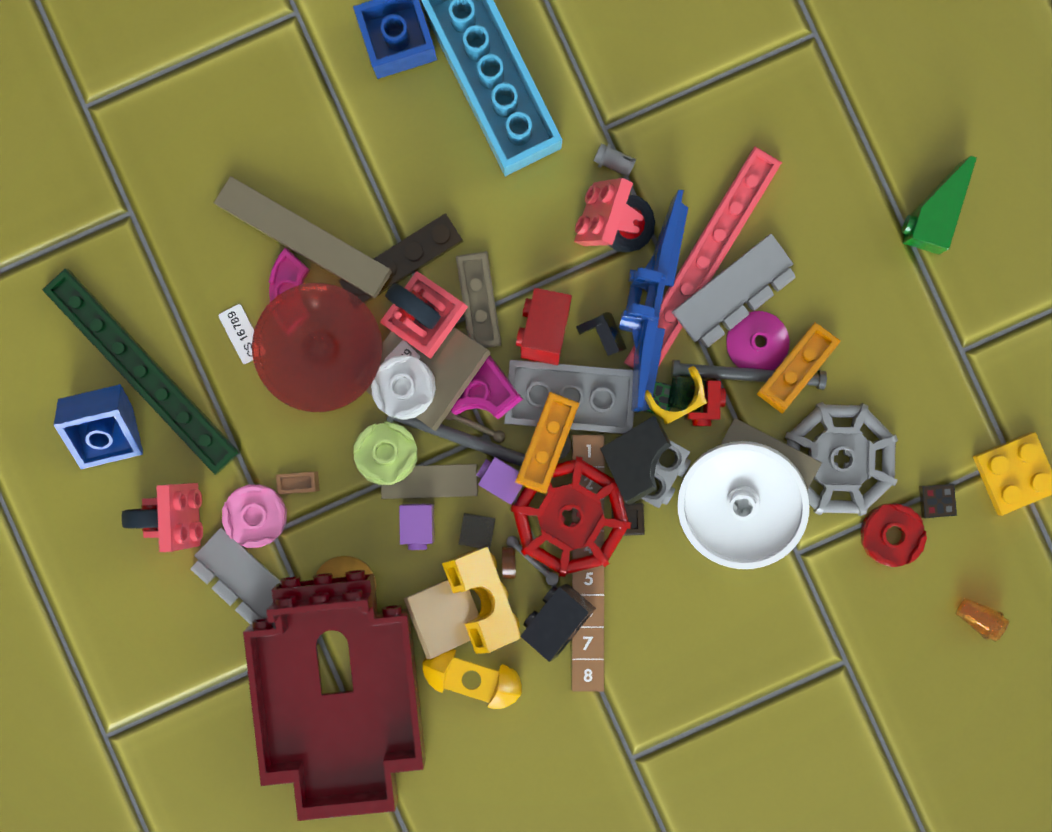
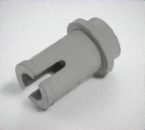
M601 143L593 161L599 163L598 167L600 168L603 165L628 178L636 158L610 148V143L607 146Z

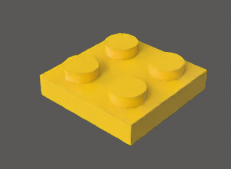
M1036 432L1027 433L973 456L997 515L1003 516L1052 495V469Z

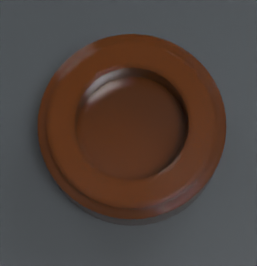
M502 547L503 579H514L516 577L515 548Z

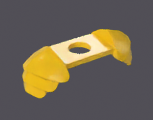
M454 648L432 659L425 657L422 662L424 677L428 684L436 691L443 693L444 689L466 695L487 702V707L490 709H501L510 706L522 694V685L518 673L504 664L500 666L498 671L455 657L456 650ZM476 671L481 677L480 685L475 689L466 688L462 683L464 673Z

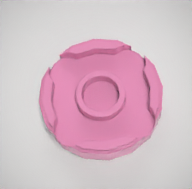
M250 484L236 489L222 508V524L226 534L239 543V545L246 548H259L272 543L282 534L287 522V509L283 499L274 489L264 485Z

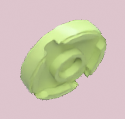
M384 422L377 425L375 423L359 434L354 444V461L358 471L368 481L378 485H392L404 480L413 471L417 462L418 448L412 434L404 426L394 422Z

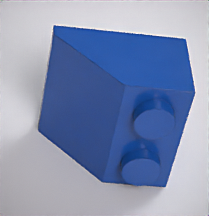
M121 384L58 399L54 426L80 469L143 455L134 409Z

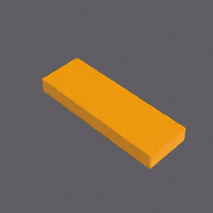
M815 322L762 386L757 395L783 414L839 345L841 340Z
M549 392L515 483L546 494L579 407V402Z

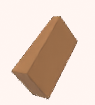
M318 471L276 475L277 494L320 491Z

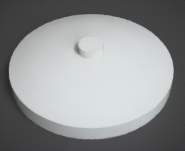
M749 441L729 442L708 450L690 466L679 490L678 515L688 540L705 557L730 568L755 569L777 562L791 552L798 544L808 523L809 496L800 472L782 453L760 443Z

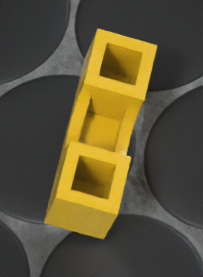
M488 547L472 550L442 563L453 593L471 589L480 597L481 610L479 615L475 619L464 623L475 654L490 653L521 638L518 618L511 611L507 600L508 591L500 581L496 570V559L489 552Z

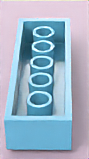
M420 0L421 8L504 176L562 148V138L494 0Z

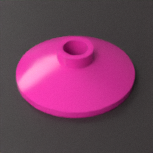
M764 311L749 312L745 319L730 331L728 330L726 336L728 355L738 368L774 370L785 360L789 351L790 339L785 325L779 318ZM756 336H762L765 339L763 347L756 346Z

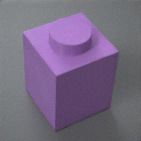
M494 457L492 462L486 459L476 475L481 478L479 486L510 505L522 488V485L515 483L519 471Z
M434 503L399 505L400 544H408V550H426L427 544L435 542Z

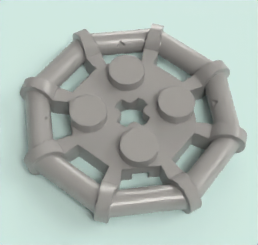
M823 402L815 405V409L785 435L787 445L799 451L800 446L809 448L808 455L822 462L814 479L824 489L820 495L811 487L808 489L809 504L814 509L813 512L818 515L822 513L867 514V509L891 486H895L898 481L895 479V446L898 438L896 434H891L868 410L869 406L864 403L860 405H825ZM832 417L853 418L851 427H834ZM821 421L825 430L818 434L813 441L805 438L804 436ZM863 423L877 436L878 440L871 442L862 435L863 433L860 431ZM878 449H882V471L875 470V455ZM839 450H843L844 455L849 456L850 459L849 462L843 464V468H839L838 463L834 462V456L838 455ZM871 477L878 480L862 496L859 488L862 486L861 484ZM833 491H849L851 501L830 499Z

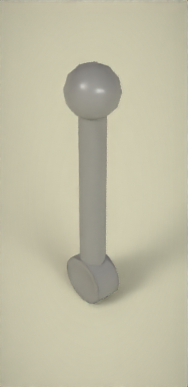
M509 536L506 540L507 546L515 548L524 556L520 551L522 546L519 544L518 538ZM526 554L524 556L546 577V582L549 585L557 584L559 578L555 572H549L541 563Z

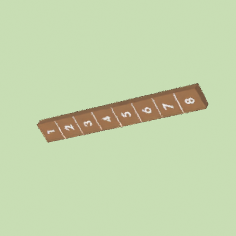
M572 435V460L576 459V456L583 457V461L604 473V456L600 449L604 446V435ZM581 476L579 484L596 494L602 488V486L587 477ZM602 498L600 501L604 513V498ZM572 508V522L577 524L580 520L576 516L578 510ZM604 526L594 541L600 549L604 544ZM589 546L572 550V560L593 555ZM602 565L572 573V588L596 608L572 638V691L604 692V566Z

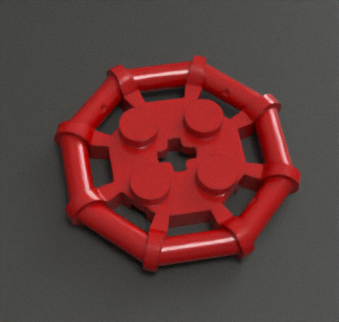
M576 456V459L558 463L552 478L573 473L572 483L555 488L550 483L547 489L548 493L539 508L529 506L537 491L525 487L516 503L511 505L510 510L514 514L522 545L520 551L524 556L527 554L559 573V577H566L567 574L602 565L606 567L610 564L608 561L626 530L631 529V522L628 521L623 498L614 478L583 461V457ZM581 476L587 477L602 486V488L596 494L579 484ZM609 495L614 518L604 517L600 499ZM572 508L578 510L576 516L580 518L577 524L572 522L569 526L565 525V517L562 515L563 511H570ZM528 516H537L542 534L534 539ZM604 525L612 527L613 529L600 549L594 541ZM547 540L562 549L560 559L539 546ZM589 546L593 555L569 560L570 551Z

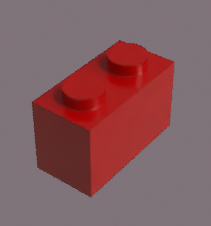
M534 288L532 299L526 298L522 317L527 318L526 327H519L516 346L521 347L522 359L558 366L572 295Z

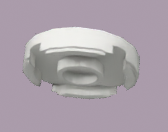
M405 354L393 356L383 362L377 369L378 372L375 378L373 377L371 384L372 398L377 407L388 416L401 420L415 418L425 412L432 403L436 391L435 377L429 366L418 358Z

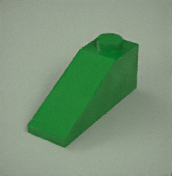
M969 156L960 162L911 215H907L902 226V233L905 234L903 244L936 254H941L950 249L977 157Z

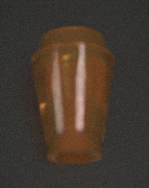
M967 598L962 601L956 611V614L985 640L990 638L996 642L1003 635L1009 624V620L1003 617L1004 613Z

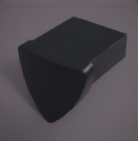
M605 312L594 319L576 326L579 335L596 328L608 356L627 349L610 312Z

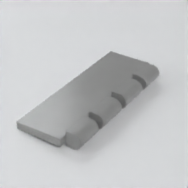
M769 234L674 309L672 313L694 342L700 340L708 348L725 335V332L719 325L720 322L730 331L749 315L748 310L743 305L744 303L752 311H755L774 295L768 286L769 283L779 292L796 278L791 268H789L793 265V262L774 236Z
M221 527L194 555L198 561L191 567V570L206 584L210 583L217 576L220 580L212 587V590L230 606L238 598H241L243 602L235 611L249 624H252L253 620L267 618L266 610L273 603L272 589L278 583H281L280 580L242 545L231 539Z

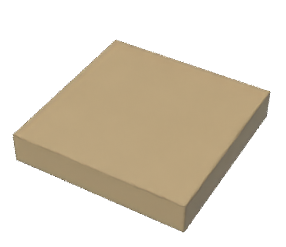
M447 579L403 598L427 659H432L471 641L464 623L475 619L479 613L470 590L453 593Z

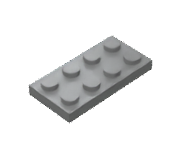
M510 360L508 380L523 400L505 413L504 424L537 426L548 394L552 392L580 403L570 428L572 430L625 434L633 429L634 411H631L633 370L558 364L557 366L542 362Z

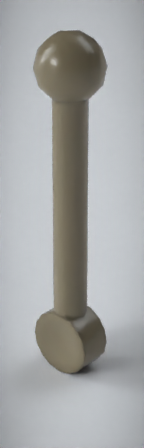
M451 410L446 416L447 420L455 419L493 437L497 443L505 440V433L501 430H491L459 414L455 415Z

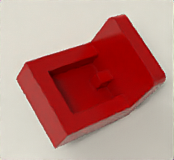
M721 381L703 382L705 398L708 403L703 405V413L689 412L684 415V420H692V426H711V420H720V407H725L726 390L721 388Z

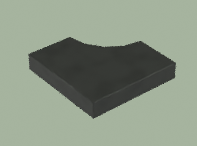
M656 416L649 418L600 448L624 502L628 505L633 504L657 489L654 478L656 464L662 453L671 446Z

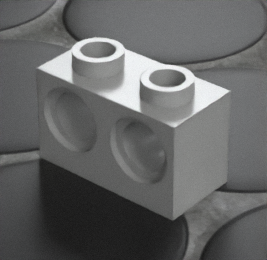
M670 441L671 446L668 449L674 453L675 460L673 464L669 467H663L659 460L656 464L654 477L659 482V490L653 495H646L641 498L657 508H660L662 503L665 505L669 503L676 489L672 487V484L677 475L683 477L691 463V460L687 459L690 451Z

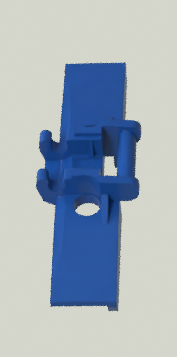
M680 189L671 200L649 263L645 268H638V270L630 269L628 282H631L626 310L621 315L619 330L632 332L635 351L631 411L634 412L650 410L644 399L645 392L648 390L652 397L654 393L665 329L658 328L665 286H674L688 207L681 203L683 190ZM643 289L647 292L645 305L640 304Z

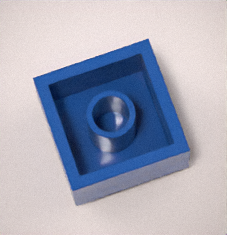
M371 0L353 6L377 79L437 60L435 48L419 0Z

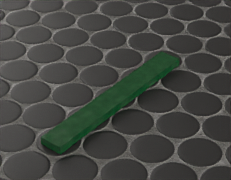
M65 268L42 289L215 475H218L240 454L238 449L69 269Z

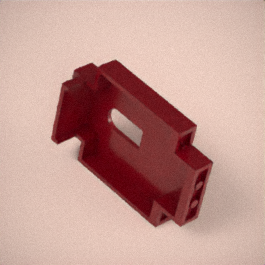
M365 570L348 571L345 573L346 577L333 578L332 573L317 574L313 576V580L300 581L299 576L280 579L281 583H278L272 589L273 603L266 610L267 618L253 620L252 624L243 631L261 786L293 783L298 821L394 812L398 802L395 773L424 770L426 755L411 617L408 609H402L401 605L385 606L382 608V611L378 612L374 574L365 575ZM326 631H338L345 636L348 642L353 691L322 694L317 641L319 636Z

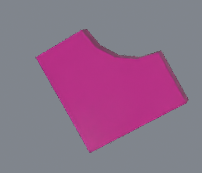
M489 355L455 403L451 412L458 415L467 409L479 408L489 411L494 417L499 419L522 401L523 398Z

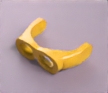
M695 366L688 368L695 383L693 399L685 409L679 412H671L660 408L655 403L651 393L646 390L644 399L649 408L664 421L665 425L708 403L705 398L701 376Z

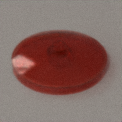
M308 283L284 291L266 306L254 329L252 355L259 378L269 392L277 399L298 410L326 412L351 404L369 389L381 365L383 341L376 318L367 305L357 296L335 285Z

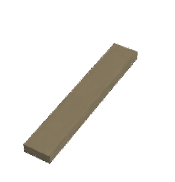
M231 176L214 201V204L375 299L392 273L390 268Z

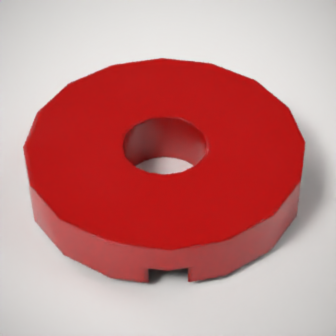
M897 503L882 504L871 510L864 519L860 531L861 543L867 555L877 563L889 567H900L915 561L924 550L927 534L920 515L912 508ZM897 526L901 531V538L897 543L890 544L887 541L886 533L890 527Z

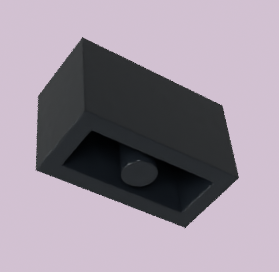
M564 584L559 588L553 586L542 599L546 604L540 612L533 611L523 623L526 629L520 637L549 662L560 655L596 609L569 584Z

